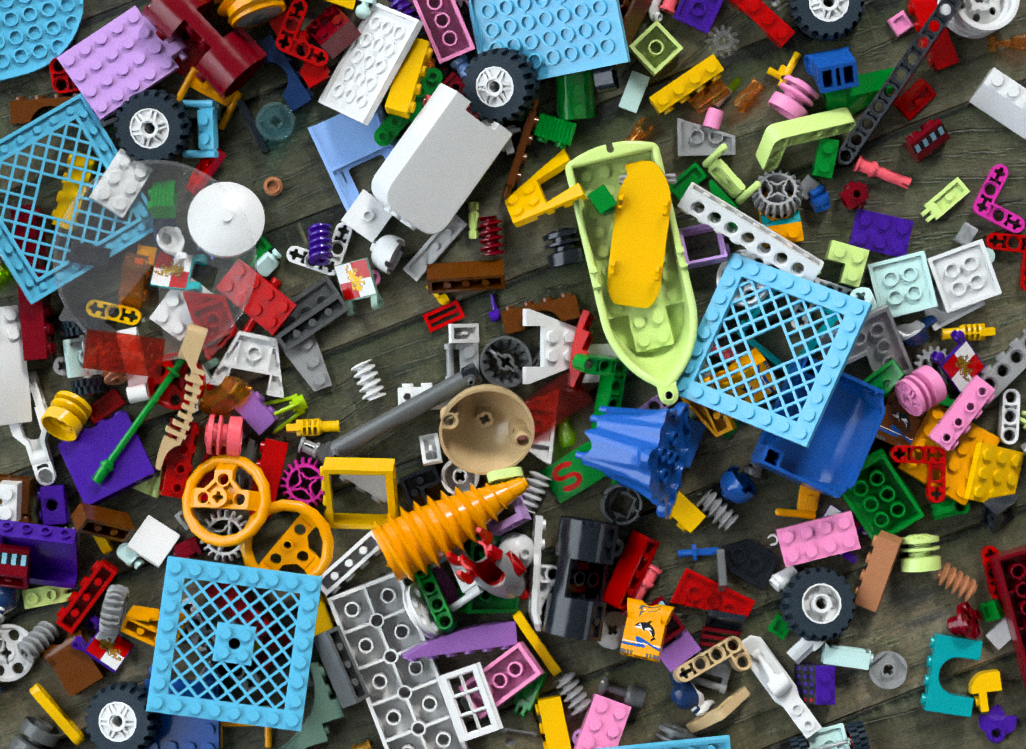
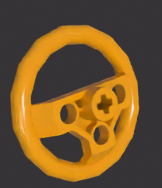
M227 454L213 456L198 465L187 479L182 495L183 517L191 532L204 543L221 548L240 545L255 536L266 522L271 506L270 484L262 469L247 457L227 456ZM238 468L244 469L253 477L259 492L241 489L235 481ZM215 469L214 479L206 487L197 488L203 477ZM227 475L228 482L225 485H222L221 478L222 476ZM204 493L208 494V501L206 503L201 502V496ZM240 495H244L245 501L242 505H238L237 498ZM194 508L257 512L246 528L236 534L222 536L211 533L200 524Z
M281 499L271 502L268 516L281 511L298 512L300 515L282 534L259 565L252 551L253 537L242 543L240 551L245 566L279 571L283 565L297 564L308 575L321 576L333 560L334 538L329 523L317 509L302 501ZM256 512L249 517L244 528H246L249 525V523L255 517ZM298 524L303 525L306 529L305 533L298 534L295 531V526ZM315 527L319 529L323 542L321 558L309 548L308 535ZM288 541L291 545L286 546L285 543ZM300 551L307 552L308 559L300 560L298 553ZM272 554H279L281 561L274 563L271 560Z

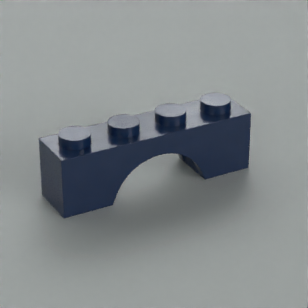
M270 34L257 42L267 54L268 59L263 65L275 64L285 70L288 83L282 96L291 111L295 113L313 102L311 99L313 93L308 85L306 87L303 86L301 82L303 77L299 70L294 71L290 65L294 63L291 57L278 50L275 44L277 37L274 38Z

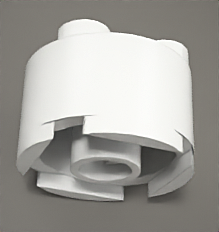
M450 460L441 471L442 485L453 495H455V486L462 492L469 491L470 483L476 488L480 475L464 471ZM463 471L465 473V480H456V472L461 473Z

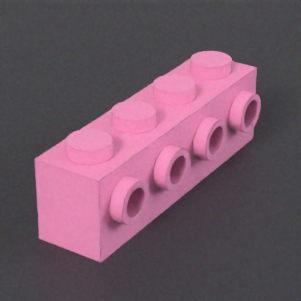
M973 376L927 437L945 451L953 450L959 443V440H957L961 434L965 435L970 429L971 425L969 423L972 419H977L981 415L983 405L985 403L989 404L994 398L993 392L996 389L979 376Z

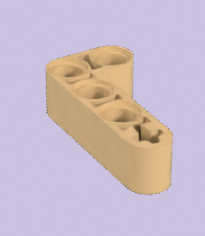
M731 636L676 667L673 671V678L678 683H685L728 659L735 671L742 672L751 667L752 659L742 641L736 636ZM729 641H733L736 644L734 651L728 648ZM713 650L719 652L720 657L718 660L712 658ZM739 657L745 660V667L738 665ZM697 659L703 662L701 670L695 666ZM690 668L691 672L685 674V677H680L681 671Z

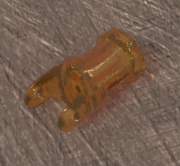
M752 78L748 87L742 90L734 99L733 105L738 107L739 112L746 111L754 103L755 97L765 90V87L755 78Z
M645 116L641 117L633 126V131L622 141H642L646 139L654 128V124L644 132L641 129V124L645 120Z

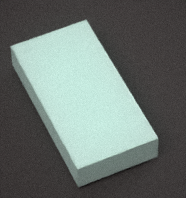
M632 71L618 107L636 114L650 77Z

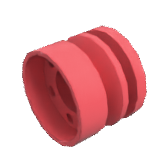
M210 414L205 430L206 453L212 455L213 446H216V455H220L222 447H226L227 456L240 457L244 417L230 416L228 424H224L223 415L219 416V422L216 423V415Z

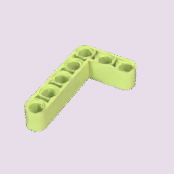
M843 107L771 124L766 128L755 156L763 171L771 172L779 166L786 147L848 133L853 130L856 122L848 108Z

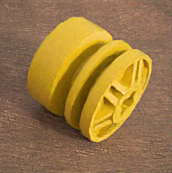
M59 391L51 401L50 407L44 412L40 422L53 436L65 441H74L82 431V427L86 424L87 419L91 416L92 409L80 396L69 391Z

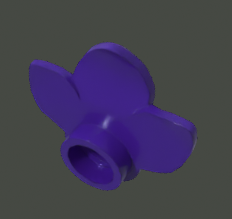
M998 704L990 709L988 716L980 714L978 718L979 727L986 732L987 738L993 743L1003 741L1006 734L1011 733L1015 729L1017 717L1015 715L1005 716L1003 709ZM994 730L999 731V734L997 736L992 735V732Z

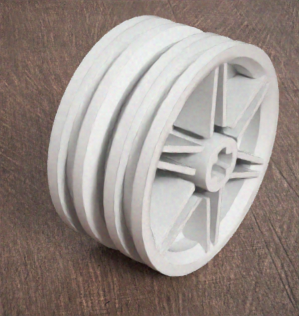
M964 0L962 3L963 8L957 10L947 27L957 35L965 38L979 39L986 37L1006 26L1014 18L1020 0ZM948 4L942 6L941 11L944 15H949L951 12V7Z

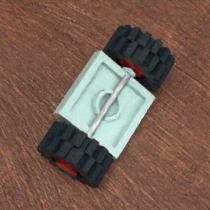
M97 317L63 321L64 337L78 336V338L62 340L67 377L83 376V378H86L71 381L72 393L79 396L107 392V384H105L103 376L90 378L92 375L102 373L99 367L100 364L97 361L98 357L95 355L96 349L102 345L101 335L86 337L88 334L99 333Z
M862 720L846 724L848 738L844 724L840 723L821 728L807 738L809 748L804 735L788 739L790 749H850L849 745H851L852 749H870V745Z

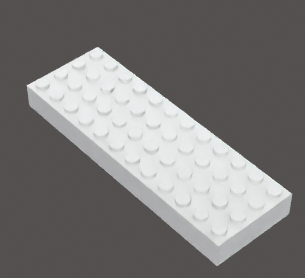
M391 572L329 596L327 600L337 626H340L370 697L366 698V702L384 748L469 749L466 741L459 742L437 680V676L441 674L435 659L420 657V661L408 662V659L402 658V653L427 640L426 636L420 633L414 626L405 609L403 602V590L407 587L405 580L403 579L398 582L394 573Z

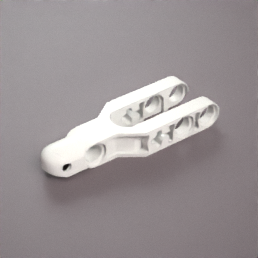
M36 371L28 373L29 386L41 429L40 437L36 440L26 437L22 423L9 426L12 436L26 446L36 480L41 485L49 486L56 481L57 475L48 444L50 433L40 422L47 409V404Z

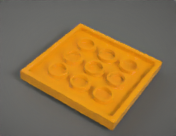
M939 404L932 406L920 423L911 446L940 447L927 436L948 409ZM972 422L969 423L971 427L965 435L961 434L957 439L959 440L957 446L953 450L945 451V496L963 506L969 500L964 498L977 442L997 446L1001 440ZM918 449L914 450L913 458L920 460L922 452ZM936 450L935 453L927 454V457H935L937 461V458H941V454H938ZM908 452L904 453L903 456H907L906 460H909ZM898 464L896 469L926 485V464ZM934 469L931 472L932 479L936 481L940 479L941 473L939 470ZM931 483V486H935L936 490V486H941V483Z

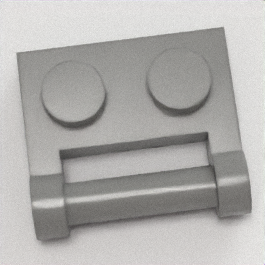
M478 343L444 344L447 368L445 379L454 375V349H459L460 371L461 368L473 362L479 372Z
M698 651L695 656L702 653V651ZM712 655V658L715 660H718L720 657ZM699 659L695 662L697 669L701 670L703 668V662ZM728 659L704 672L721 677V683L700 677L691 679L690 683L715 689L719 693L725 694L732 666Z

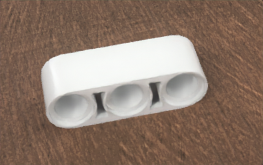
M1004 389L999 396L998 437L1001 439L1000 442L1010 445L1014 444L1019 437L1020 394L1015 389ZM1008 392L1014 395V400L1010 403L1006 400ZM1008 411L1013 414V419L1010 422L1005 419V414ZM1007 430L1012 433V438L1009 441H1006L1004 438V433Z

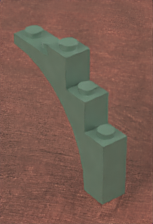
M319 660L311 662V672L314 680V699L309 715L302 725L301 732L298 731L288 742L277 749H312L310 746L328 741L330 728L327 722L344 717V709L346 707H341L336 693L333 694L330 683H326L324 678L327 677L324 665L320 666Z

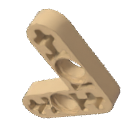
M745 686L740 687L717 708L703 716L694 718L686 724V727L693 734L723 720L750 695V692Z

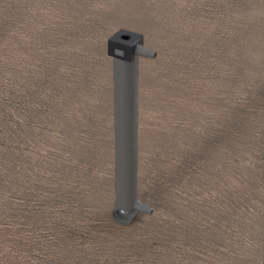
M472 362L461 368L460 372L341 437L320 445L315 452L323 465L325 457H344L458 395L463 390L482 384V377Z

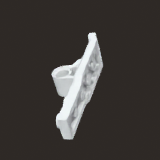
M533 515L532 524L534 557L533 563L530 565L528 612L535 631H542L543 629L540 615L548 598V592L552 591L555 578L550 579L548 577V571L553 568L557 571V566L541 564V550L545 549V539H542V531L546 530V520L543 519L542 515Z
M752 635L744 639L742 643L752 659L750 668L772 699L784 707L806 739L822 728L802 701L796 684L763 639Z

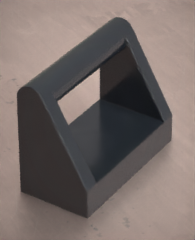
M1011 494L986 500L983 503L981 522L991 532L997 533L1015 518L1018 496Z

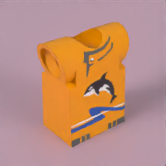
M757 348L752 349L751 353L758 372L761 373L771 369ZM749 355L739 358L742 367L751 363ZM736 361L728 366L729 372L739 368ZM753 366L743 370L746 379L756 375ZM718 371L716 376L720 377L726 374V371ZM741 372L731 376L734 384L743 381ZM770 373L761 377L763 385L773 382ZM728 377L718 381L721 390L731 386ZM758 379L748 382L751 391L760 387ZM745 384L736 388L738 397L748 393ZM775 385L765 389L767 395L776 390ZM733 390L725 392L726 394L735 397ZM762 391L753 394L755 403L764 398ZM749 396L741 399L752 404Z
M627 598L628 617L620 653L660 663L667 625L675 607L662 604L649 606L643 600Z

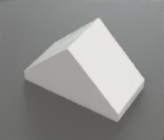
M479 323L448 324L449 343H479Z
M438 433L419 436L423 466L443 463Z

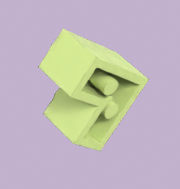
M831 240L825 260L843 265L838 280L839 284L859 288L870 250Z

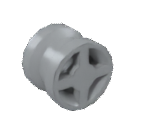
M65 356L58 357L53 363V369L58 375H67Z

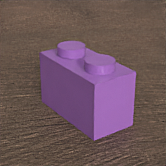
M252 390L234 408L261 435L279 418L273 414L276 410L271 405L267 406L263 402L265 400L258 391L254 392Z
M685 629L663 645L660 659L668 670L672 672L676 667L700 651L701 648L688 630Z

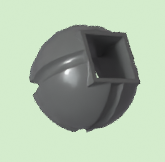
M618 483L609 486L604 491L605 496L600 500V508L608 522H615L617 526H628L640 518V511L644 509V500L640 493ZM617 492L633 498L627 515L610 509Z

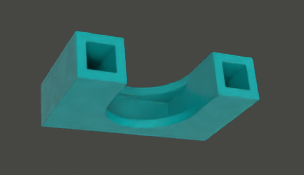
M934 632L933 637H930L929 640L931 654L927 656L926 660L928 673L924 675L923 679L925 692L921 694L920 705H922L924 710L971 717L974 698L968 695L945 691L939 682V671L941 666L951 658L961 657L980 660L983 641L980 639L969 640L967 637Z

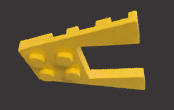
M565 149L560 151L514 191L509 198L504 200L512 222L517 228L538 220L537 216L545 213L550 215L555 213L554 209L562 206L567 208L572 206L576 200L582 199L584 201L587 199L579 183L548 202L545 198L541 184L565 170L566 164L571 161Z

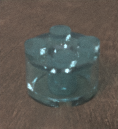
M280 102L267 103L257 114V129L264 138L271 142H284L292 137L296 130V117L285 104ZM275 118L281 121L277 127L272 124V122H275Z

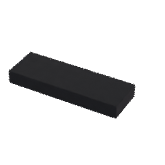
M243 98L238 100L237 105L261 153L267 154L271 152L246 101Z

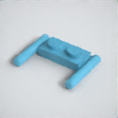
M182 100L185 104L184 108H199L197 110L198 148H200V150H184L182 156L184 158H218L216 100Z

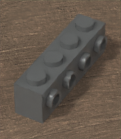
M338 625L315 635L314 644L341 707L351 706L370 697L340 626Z

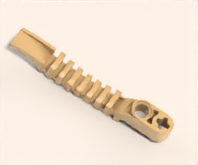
M192 323L188 324L178 354V358L186 360L191 370L190 375L186 374L184 379L193 382L192 386L187 384L185 386V390L192 392V396L185 394L184 399L190 401V403H182L181 405L182 409L187 410V413L178 411L177 414L184 421L181 422L173 418V425L180 427V431L170 426L165 428L166 432L177 436V439L164 435L155 467L158 470H161L166 454L172 448L181 445L182 440L186 439V430L189 431V422L193 420L192 413L196 411L195 403L198 404L199 401L197 395L201 393L199 388L204 382L199 375L204 376L205 370L197 368L196 364L208 329Z

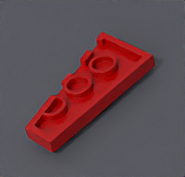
M685 568L669 602L705 610L710 609L745 615L748 618L755 600L728 587L725 592H719L718 582L689 568Z

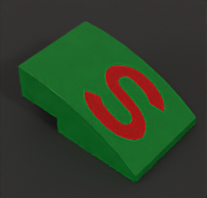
M589 441L540 471L542 475L552 479L546 481L560 503H563L606 476L602 471L583 465L581 459L575 458L576 451L587 452L591 450L592 445Z

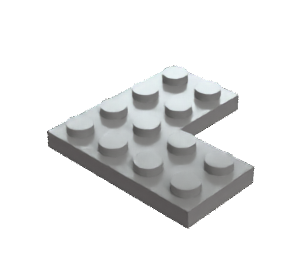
M885 304L870 311L847 364L866 356L871 371L874 373L891 359H895L903 372L908 375L914 370L889 306ZM835 330V331L832 332L834 338H835V336H836L838 330ZM829 333L819 337L822 346L832 342ZM830 347L824 349L826 356L828 354Z

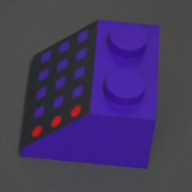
M794 663V683L797 686L802 701L806 704L835 705V666L823 663Z

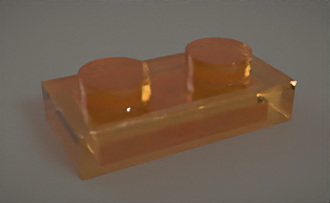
M718 79L688 100V102L700 115L729 95L730 91Z

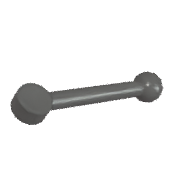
M503 725L504 728L500 729L501 733L512 732L531 735L534 738H538L540 735L538 731L530 732L511 729Z

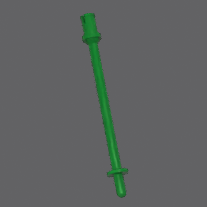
M179 358L172 369L170 367L166 368L169 371L168 375L108 459L100 462V467L91 477L93 481L102 485L110 471L113 472L114 462L175 377L181 378L178 372L186 363V360Z

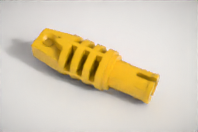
M985 323L961 324L958 328H941L942 340L953 339L950 336L953 330H957V332L959 330L962 331L967 341L986 340L985 336L996 335V328L985 327Z
M320 418L296 419V423L286 424V432L296 433V436H320L325 432H340L339 420L322 421Z

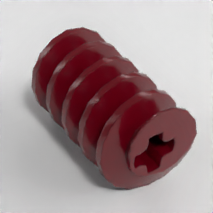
M497 216L478 217L479 221L484 222L478 225L479 228L484 229V231L479 233V236L485 237L479 240V243L485 245L480 248V251L486 254L481 256L503 254L504 251L498 249L504 245V243L498 242L499 239L503 238V235L497 233L503 230V228L497 226V224L502 223V220L497 219Z

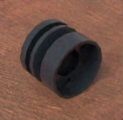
M563 228L552 231L542 237L543 242L552 240L553 243L545 246V249H554L555 252L547 256L550 269L586 261L583 247L576 246L577 243L582 241L581 237H574V235L580 233L579 228Z

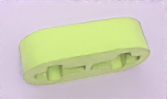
M522 467L499 469L487 473L489 485L524 477Z

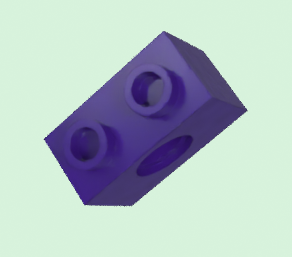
M66 484L40 487L37 495L38 501L42 505L39 517L40 521H43V525L69 523ZM50 500L57 502L56 510L50 509Z

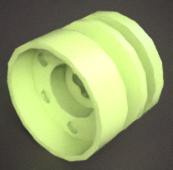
M925 533L902 537V544H908V546L901 547L899 551L908 553V556L900 558L901 572H926L942 569L941 556L932 555L931 552L940 549L939 545H931V543L939 541V536Z

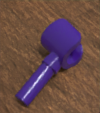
M490 294L493 311L488 314L491 321L495 322L501 316L497 309L495 294Z

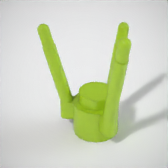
M296 393L289 397L265 402L266 405L290 401L289 406L274 412V416L290 409L296 412L276 428L273 434L278 433L286 427V424L291 423L298 416L305 413V409L308 406L302 394L298 396Z

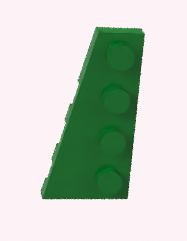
M891 359L866 378L864 382L885 391V400L894 390L897 381L903 379L906 374L896 360Z

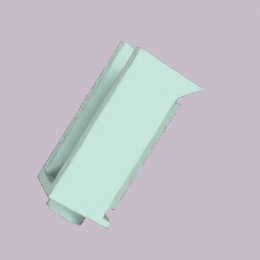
M824 642L821 662L828 665L869 670V665L872 666L874 656L869 649L865 650L864 648L835 644L828 646Z

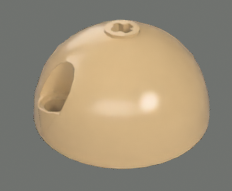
M480 384L469 387L456 395L448 405L440 410L439 439L443 452L454 465L469 473L487 475V473L494 470L514 467L523 460L533 444L535 426L529 408L517 394L504 387L493 384ZM522 436H526V437H527V438L524 439V440H520V439H519V438L522 437Z

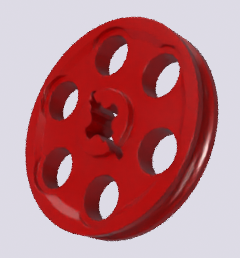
M179 352L164 354L152 364L147 378L151 396L155 393V386L161 384L168 375L169 371L166 368H173L172 360L175 356H178ZM197 361V368L204 370L199 361ZM187 362L178 372L181 375L180 385L178 386L171 382L157 402L161 406L179 410L182 409V403H190V401L184 399V395L188 394V391L185 390L186 384L190 386L193 384V382L184 379L186 374L189 375ZM158 365H163L166 369L163 376L156 373ZM205 374L204 376L199 375L204 382L203 385H200L199 389H201L200 395H197L198 399H200L205 390ZM172 395L180 396L181 402L179 405L172 404Z

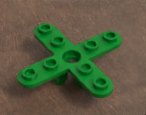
M429 68L425 78L422 77L420 82L422 84L419 96L416 95L414 101L416 102V108L414 113H410L409 119L389 114L375 131L374 140L379 146L385 147L390 145L407 123L414 121L423 108V98L426 99L424 96L426 94L431 96L443 80L439 69ZM391 85L383 97L385 101L387 100Z

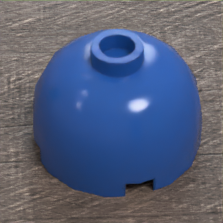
M732 465L720 478V488L722 490L720 493L727 501L730 500L738 504L745 503L757 495L754 492L756 486L746 473L742 475L738 471L740 467Z

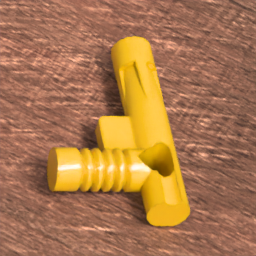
M795 51L787 67L781 65L778 71L772 67L768 68L766 73L780 80L777 85L778 87L781 82L785 83L781 76L792 74L801 54Z

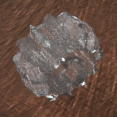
M721 25L720 31L717 27H714V33H708V36L712 39L706 40L707 44H712L708 47V51L715 49L713 54L716 56L720 52L721 58H724L725 52L728 56H731L730 49L732 51L737 50V47L733 44L739 43L738 39H733L737 36V32L730 34L732 27L725 31L724 25ZM724 37L726 39L725 42H727V44H723L721 46L719 45L720 41H718V39H722Z

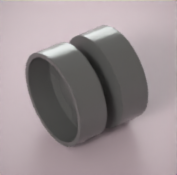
M25 716L19 727L24 734L16 733L9 746L11 749H49L46 746L55 747L61 737V733L44 720Z

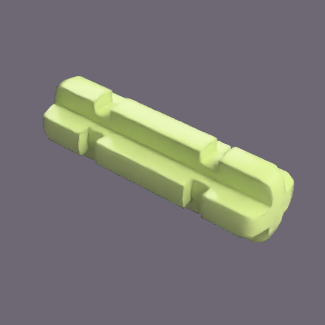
M472 201L468 203V210H470L468 213L469 239H478L479 212L477 210H479V203Z

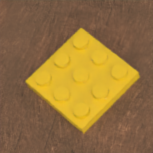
M977 442L964 498L984 503L989 498L1015 494L1025 453Z

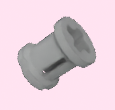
M303 436L297 452L306 453L315 459L317 456L315 450L321 443L306 440V437Z

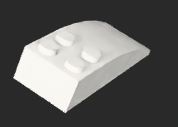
M18 306L0 307V426L32 422L27 361H24Z

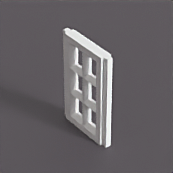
M481 662L437 676L460 743L504 728ZM473 672L478 687L468 690L463 675ZM459 677L464 692L454 695L449 680ZM479 691L484 706L474 709L469 694ZM466 695L471 711L461 714L456 698ZM486 710L491 725L481 728L476 713ZM473 715L477 730L467 732L463 717Z

